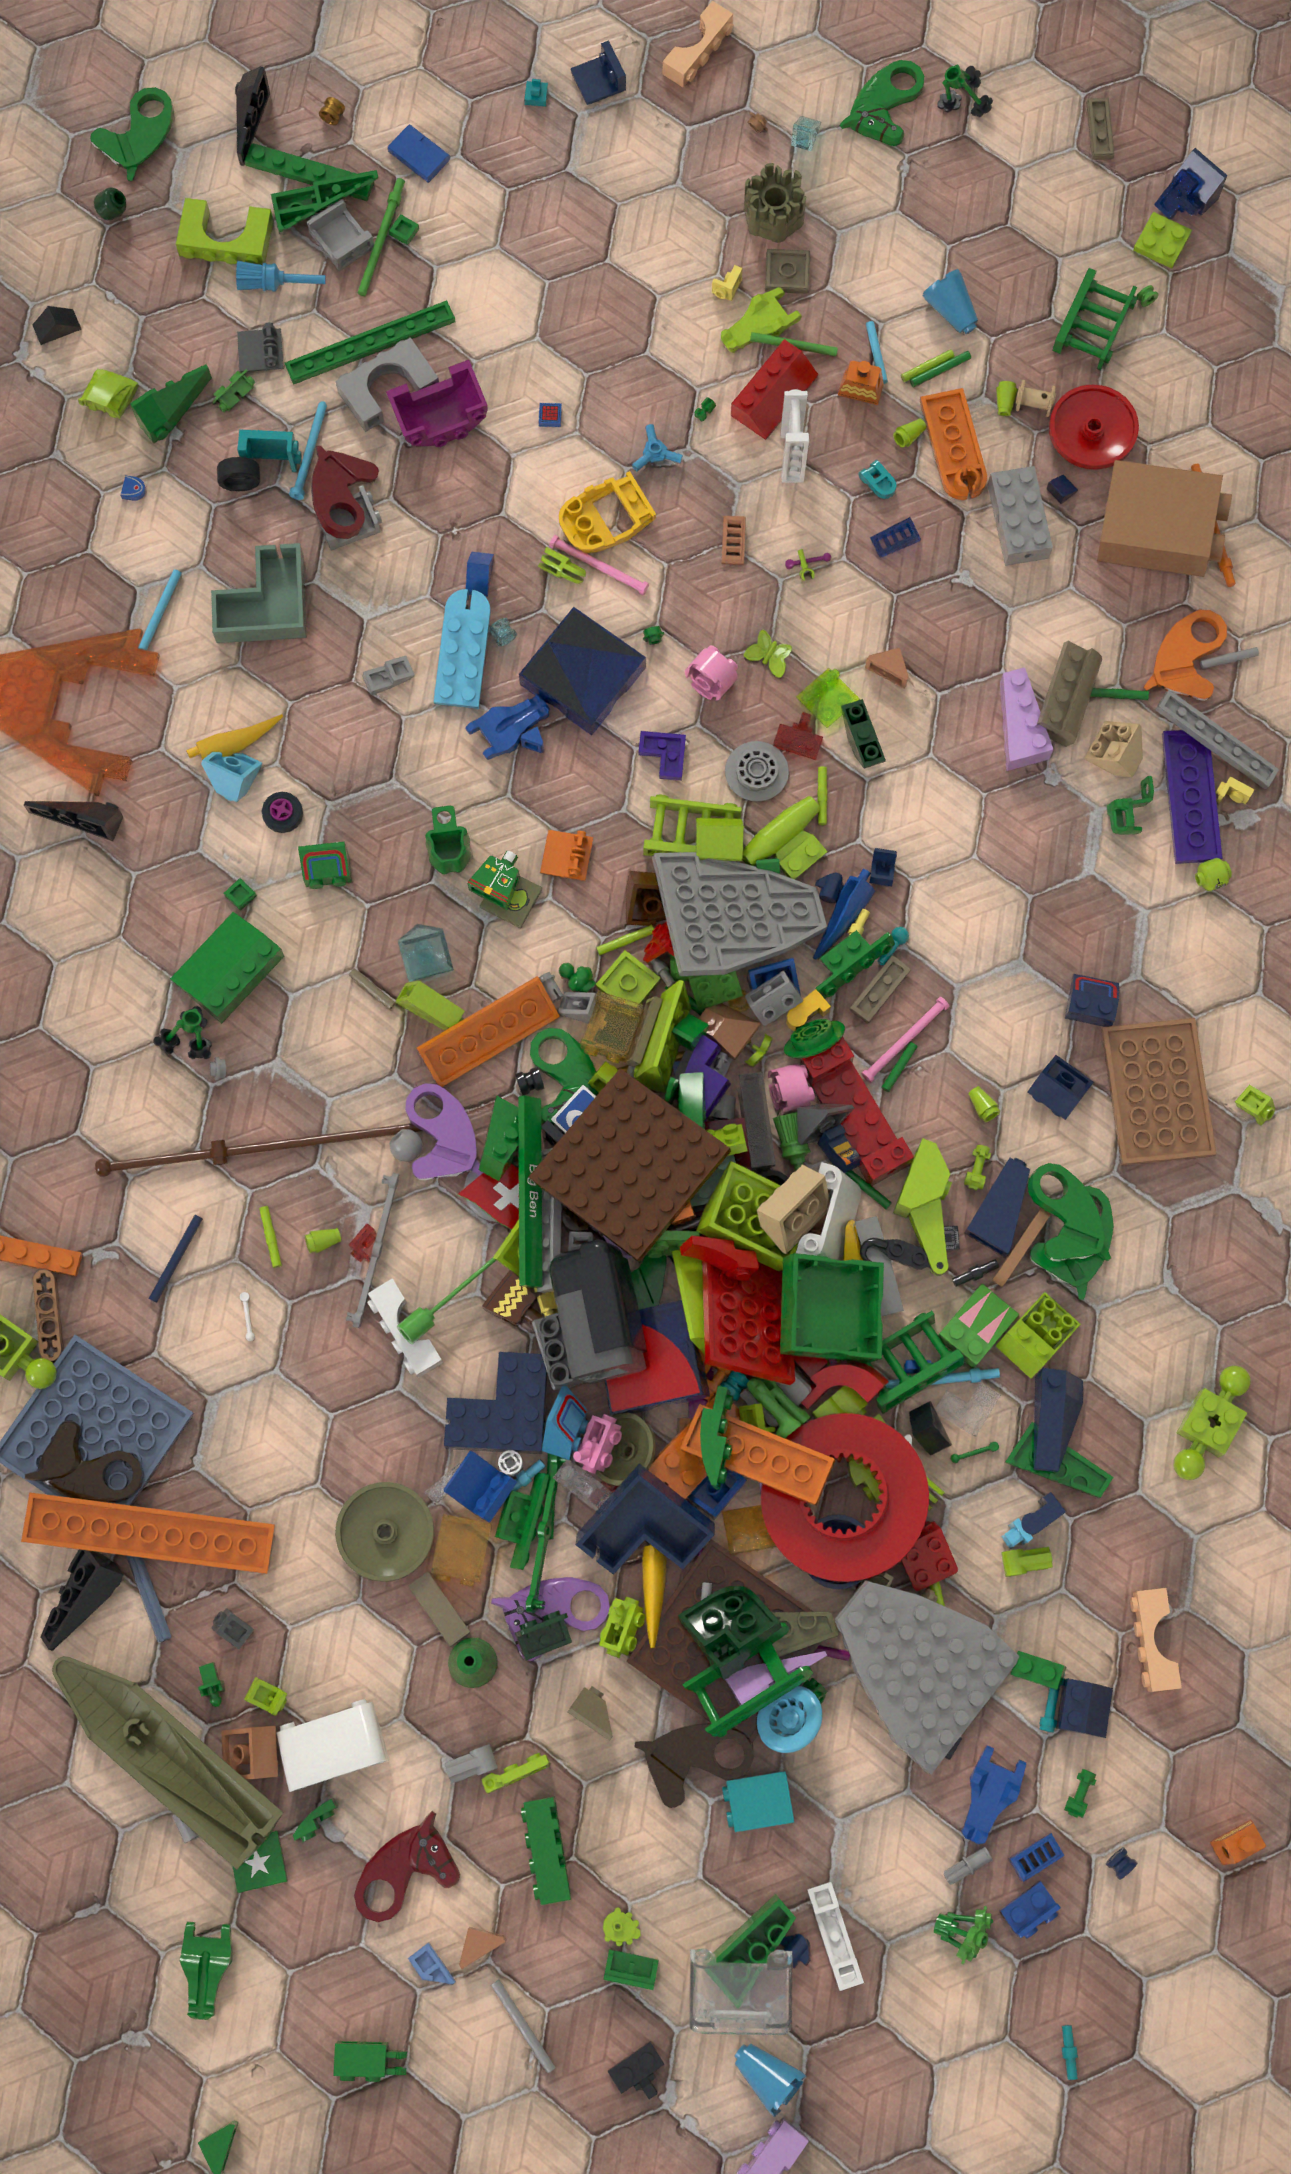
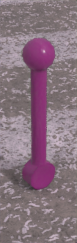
M825 553L823 556L808 558L806 563L822 560L828 562L831 560V555ZM788 559L785 562L787 569H792L795 565L801 564L800 560L793 561Z

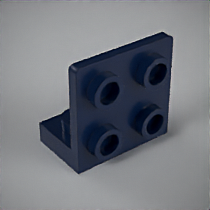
M609 40L601 43V53H599L598 58L571 68V74L587 105L626 91V74Z

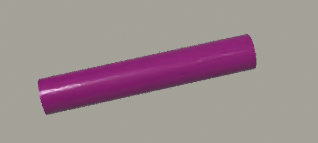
M819 1645L814 1652L825 1651L826 1657L849 1661L850 1658L849 1651Z

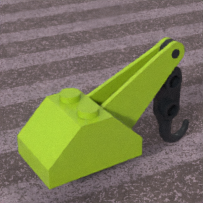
M922 1138L893 1211V1214L909 1218L921 1248L899 1239L882 1240L880 1238H870L864 1241L860 1247V1256L863 1261H871L868 1259L866 1252L869 1247L874 1246L879 1248L889 1259L916 1270L928 1267L936 1276H941L948 1270L941 1200L945 1199L952 1182L948 1181L950 1172L936 1143Z

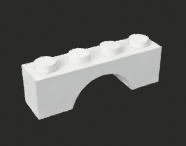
M393 1278L368 1293L371 1300L367 1301L374 1314L380 1313L383 1320L379 1323L386 1334L391 1332L395 1340L391 1343L398 1354L403 1352L406 1356L407 1361L404 1364L411 1375L416 1373L419 1378L443 1363L429 1339L417 1340L415 1343L410 1344L397 1329L401 1310L407 1302Z

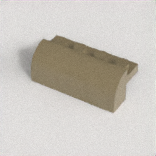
M1069 640L1063 644L1037 724L1049 730L1048 735L1051 740L1065 747L1074 744L1077 739L1102 662V656L1093 648L1086 650Z

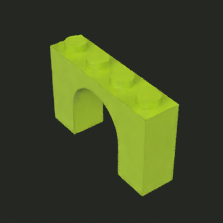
M185 198L176 240L179 256L187 259L200 258L209 262L223 261L228 264H236L238 261L263 265L266 262L274 222L271 209L249 206L243 233L232 241L217 242L206 235L210 215L207 201Z

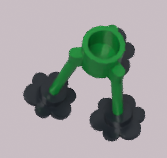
M958 64L948 68L945 72L946 80L942 82L946 94L940 95V100L937 103L938 108L944 109L945 112L958 110L961 106L960 101L962 97L957 95L956 91L950 90V87L954 89L962 88L975 101L974 107L971 110L973 116L981 117L984 113H988L992 109L993 99L989 98L988 95L978 98L973 92V88H978L981 84L979 78L981 72L976 70L974 66H968L966 71H963Z

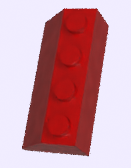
M784 339L731 403V416L766 440L782 421L785 391L794 389L807 391L818 377L817 371L800 349Z

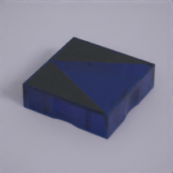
M573 607L519 673V682L522 687L534 695L538 694L546 703L556 707L566 718L590 735H593L609 715L616 701L629 690L646 669V657Z

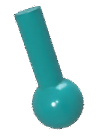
M899 926L892 930L891 935L895 945L889 953L880 956L877 960L880 965L884 966L897 947L908 941L909 932L906 928Z

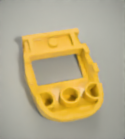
M630 471L626 472V477L615 480L612 477L604 480L602 484L594 487L590 485L584 488L583 493L577 497L573 496L559 511L560 527L568 541L575 548L586 553L600 552L624 543L656 519L655 511ZM612 492L616 493L634 523L631 529L613 537L593 504Z

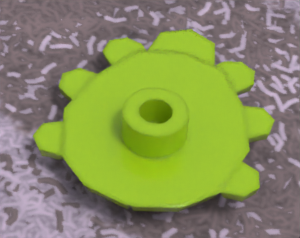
M619 1907L615 1908L614 1912L607 1915L603 1923L605 1941H615L617 1946H621L622 1942L626 1941L627 1945H631L633 1943L632 1939H638L641 1936L640 1930L636 1928L639 1925V1921H632L633 1915L631 1912L625 1914L621 1912Z

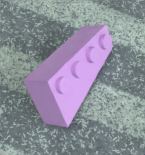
M784 2117L780 2122L776 2120L767 2131L770 2136L764 2143L760 2141L751 2153L754 2156L748 2165L744 2162L736 2174H782L784 2170L788 2171L809 2140Z

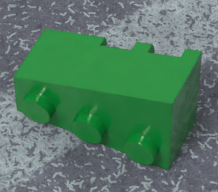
M496 1096L478 1170L500 1181L519 1154L518 1107Z

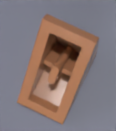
M900 648L868 656L865 665L866 669L905 689L909 676Z
M469 1927L459 1963L460 1968H465L506 1942L505 1936Z

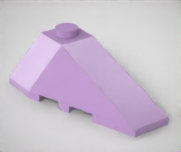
M823 1651L781 1661L788 1674H791L800 1667L816 1663L826 1657L827 1654ZM765 1663L740 1669L726 1679L740 1706L775 1684Z

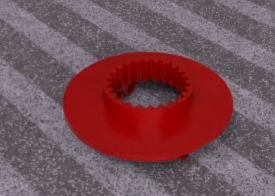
M853 1413L830 1414L811 1420L798 1427L785 1439L832 1457L838 1463L841 1462L842 1457H845L847 1462L854 1458L858 1465L863 1461L864 1467L866 1469L870 1468L872 1475H876L875 1479L880 1484L878 1489L883 1494H880L878 1498L882 1504H877L876 1508L879 1513H872L873 1521L866 1520V1527L864 1529L857 1526L855 1533L851 1529H847L846 1534H843L841 1529L834 1533L831 1527L825 1530L824 1524L822 1522L818 1523L817 1518L812 1516L813 1512L808 1507L810 1503L762 1484V1514L773 1542L780 1552L796 1567L824 1580L835 1582L862 1581L890 1570L914 1547L924 1528L928 1514V1480L918 1454L911 1444L894 1428L865 1415Z

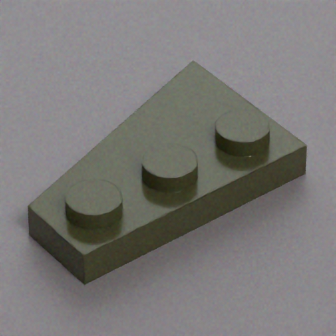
M831 1612L773 1613L780 1623L784 1622L789 1627V1632L773 1643L779 1657L839 1636Z

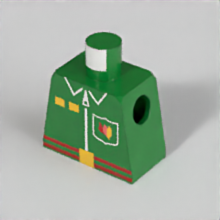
M506 851L501 860L494 856H489L467 883L469 891L508 910L520 879L519 870L513 867L518 856L511 851Z

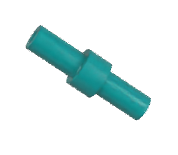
M1063 2025L1064 2047L1061 2048L1062 2057L1066 2061L1067 2079L1076 2080L1078 2079L1076 2058H1078L1077 2046H1074L1072 2025Z

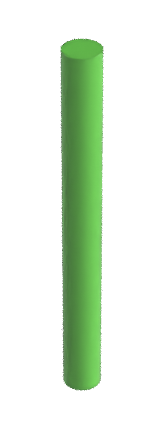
M751 332L750 341L779 346L785 339L800 350L836 356L838 351L837 347Z

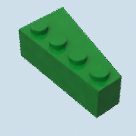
M555 1796L523 1802L524 1807L521 1808L522 1821L527 1823L528 1833H525L527 1849L531 1848L533 1857L529 1859L531 1874H536L537 1884L533 1885L535 1900H540L541 1905L571 1900Z
M776 1894L701 1964L706 1973L737 2008L742 2004L743 1998L749 1989L752 1988L759 1973L767 1965L770 1956L776 1947L779 1946L796 1919L795 1915Z

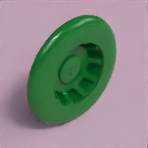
M828 1019L808 1022L792 1033L791 1038L784 1046V1053L788 1057L796 1059L822 1053L834 1046L842 1038L845 1026L842 1022L829 1021Z

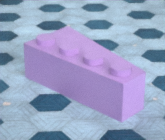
M1025 667L1003 673L1000 681V693L1003 711L1006 771L1049 760L1053 747L1046 728L1037 724L1041 712Z

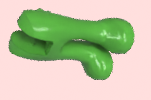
M753 1377L748 1381L747 1388L749 1392L776 1419L779 1428L775 1435L786 1438L811 1418L805 1410L799 1408L790 1400L776 1382L759 1377Z

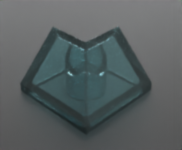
M416 924L398 940L409 982L454 970L443 928Z

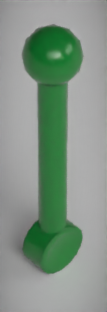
M991 1442L989 1446L960 1455L952 1454L950 1459L951 1462L958 1463L960 1459L986 1451L995 1452L999 1449V1445L997 1442Z

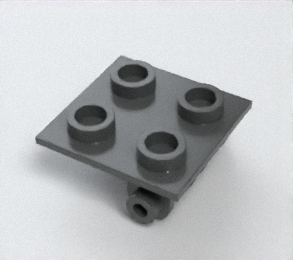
M268 322L264 324L262 330L237 332L240 372H243L245 369L248 370L247 372L284 369L281 328L276 329L273 323Z

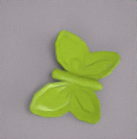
M761 630L758 635L757 644L747 648L744 658L749 661H759L764 658L762 663L766 665L769 661V668L772 674L781 678L786 668L784 659L790 655L792 646L788 644L777 645L776 641H771L770 635L765 630Z

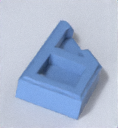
M427 1943L408 1958L422 1980L452 1985L456 1982L430 1943Z

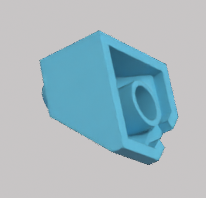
M212 752L202 760L201 765L216 793L224 796L227 800L238 802L247 794L262 767V762L243 753H234L233 757H222L221 752Z

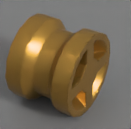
M327 97L324 102L325 106L320 109L318 114L324 122L330 125H337L340 120L339 115L344 113L345 106L338 99Z

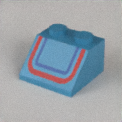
M567 1386L561 1387L547 1418L542 1451L570 1460L573 1451L577 1452L582 1439L580 1435H585L589 1420H586V1407Z

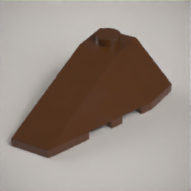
M629 871L626 886V925L650 926L656 925V922L666 920L656 873Z

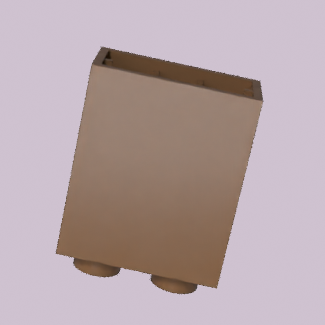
M1115 460L1097 561L1204 577L1208 561L1221 562L1225 535L1214 533L1216 520H1228L1232 494L1220 493L1223 475Z

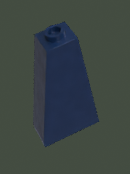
M1010 1157L964 1234L1003 1257H1006L1011 1250L1030 1169L1026 1167L1027 1164L1024 1161Z

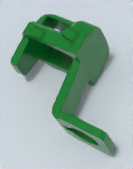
M1147 776L1141 781L1142 799H1116L1107 805V815L1110 817L1113 833L1136 835L1142 832V827L1134 826L1133 808L1144 807L1153 800L1154 786L1152 776ZM1122 810L1125 812L1126 826H1124Z

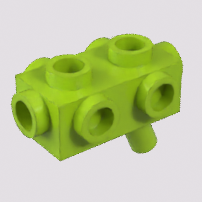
M625 1597L624 1601L615 1598L612 1602L606 1626L600 1634L599 1646L607 1649L606 1654L620 1658L621 1654L628 1656L629 1651L635 1649L637 1644V1638L635 1637L637 1628H641L645 1622L644 1608L638 1606L640 1601Z

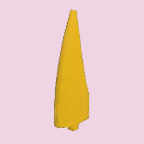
M283 714L250 727L212 735L196 742V746L186 750L189 758L200 755L202 760L212 752H221L222 757H232L234 753H239L268 732L283 718Z
M649 1543L648 1546L643 1547L642 1553L643 1596L650 1648H655L665 1590L667 1557Z

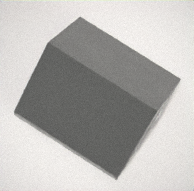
M821 1103L797 1108L798 1142L800 1145L818 1142L824 1132L840 1125L854 1107L849 1104Z

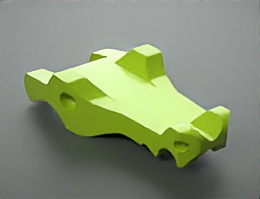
M778 287L764 294L754 296L744 316L729 329L721 331V341L730 352L735 353L737 349H743L746 345L753 342L750 341L751 332L779 337L787 328L798 323L802 315L798 310L787 315L777 301L785 295L782 288Z

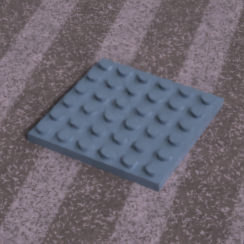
M74 1335L54 1363L57 1370L54 1383L45 1389L35 1390L1 1439L0 1463L25 1479V1474L37 1471L42 1454L51 1442L60 1424L64 1421L72 1420L82 1428L79 1450L83 1461L92 1460L118 1450L131 1453L141 1462L144 1471L141 1488L130 1498L111 1502L132 1506L195 1413L77 1335ZM125 1461L112 1463L105 1472V1481L113 1490L126 1488L133 1478V1470L128 1462ZM26 1480L47 1495L67 1497L44 1482Z

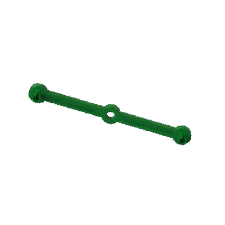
M555 1455L551 1456L552 1467L544 1513L537 1530L539 1541L530 1592L526 1600V1611L528 1613H536L538 1609L544 1610L545 1606H542L545 1605V1601H540L538 1598L548 1539L552 1532L551 1521L560 1470L563 1463H570L569 1460Z

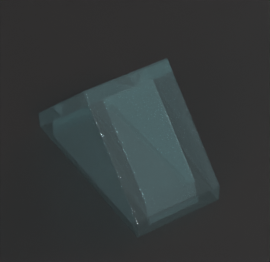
M800 116L793 125L791 146L812 151L821 121Z

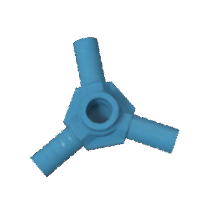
M646 425L648 442H646L643 456L632 464L633 469L637 472L648 462L664 461V459L681 463L683 455L669 451L657 439L654 425Z

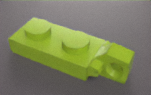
M540 1753L528 1757L526 1759L527 1763L519 1767L517 1763L503 1769L504 1774L496 1775L490 1773L481 1779L487 1794L550 1767L551 1763L546 1754L541 1756Z

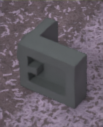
M227 1608L215 1616L213 1626L211 1627L218 1635L237 1649L241 1648L254 1631L250 1625Z

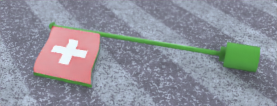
M511 1164L500 1181L482 1173L457 1195L473 1202L498 1223L512 1230L519 1220V1168ZM491 1258L431 1310L427 1308L423 1310L418 1307L397 1325L401 1335L410 1344L415 1343L435 1326L433 1314L496 1260Z

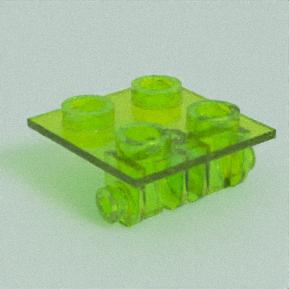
M830 668L825 670L796 696L826 728L842 716V705L860 700L839 678L840 673L835 668L833 670Z

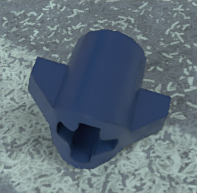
M831 873L816 880L815 886L821 888L819 893L820 900L832 904L836 903L838 895L844 887L843 877L840 873Z
M801 1934L786 1936L782 1939L780 1944L785 1948L779 1954V1957L794 1969L800 1961L807 1966L811 1961V1945L809 1940Z

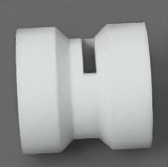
M508 1450L500 1455L498 1465L502 1473L514 1477L522 1471L523 1461L517 1452Z

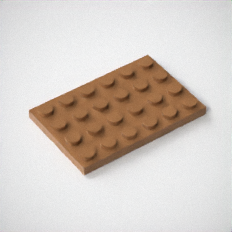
M1195 1018L1102 1027L1101 1033L1121 1166L1215 1156L1217 1153Z

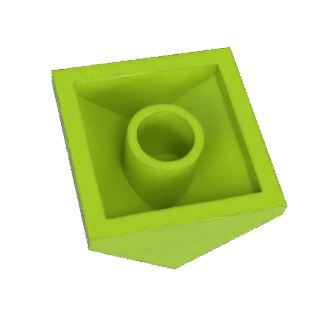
M696 818V856L699 857V860L709 858L724 861H742L744 831L742 819Z

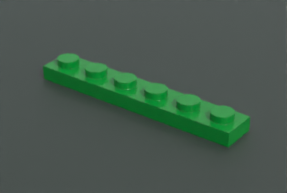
M255 143L251 144L245 159V165L309 185H313V182L357 174ZM374 181L348 196L368 201Z

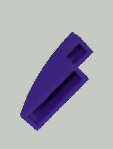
M702 1035L693 1050L685 1073H704L707 1120L731 1083L727 1078L710 1068L721 1048L717 1043Z

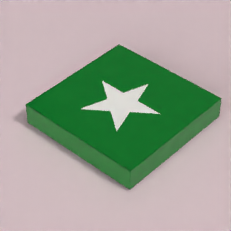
M279 1831L271 1832L265 1842L237 1870L233 1867L237 1893L288 1881Z

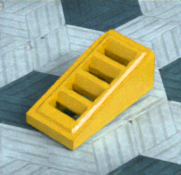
M853 1219L848 1221L845 1228L844 1261L851 1259L862 1260L860 1256V1242Z

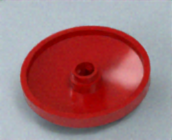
M1095 384L1079 386L1065 393L1055 404L1049 421V435L1056 451L1069 463L1091 470L1106 469L1114 466L1115 460H1124L1132 451L1139 432L1138 416L1130 401L1120 392L1110 387Z

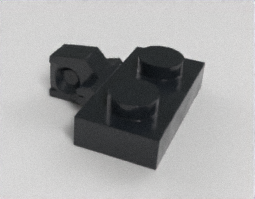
M649 2041L610 2068L608 2073L621 2094L634 2086L636 2091L642 2088L650 2100L658 2094L651 2082L656 2078L653 2072L663 2066L664 2062L651 2041Z

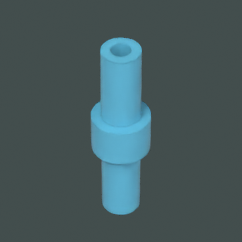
M539 1459L526 1471L522 1470L518 1473L515 1479L517 1484L512 1490L517 1491L522 1486L526 1487L532 1482L531 1478L546 1467L545 1464Z

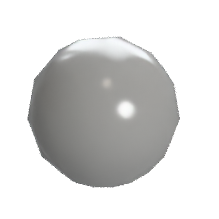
M410 1129L400 1130L389 1143L390 1151L394 1158L403 1162H410L416 1159L423 1147L418 1133Z

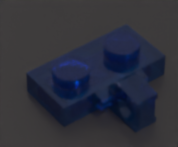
M1181 169L1154 205L1168 219H1173L1178 211L1182 213L1185 210L1191 216H1196L1202 208L1194 201L1196 196L1193 192L1200 183L1185 169Z

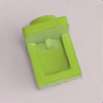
M255 1677L244 1700L276 1716L278 1711H282L286 1704L287 1693Z

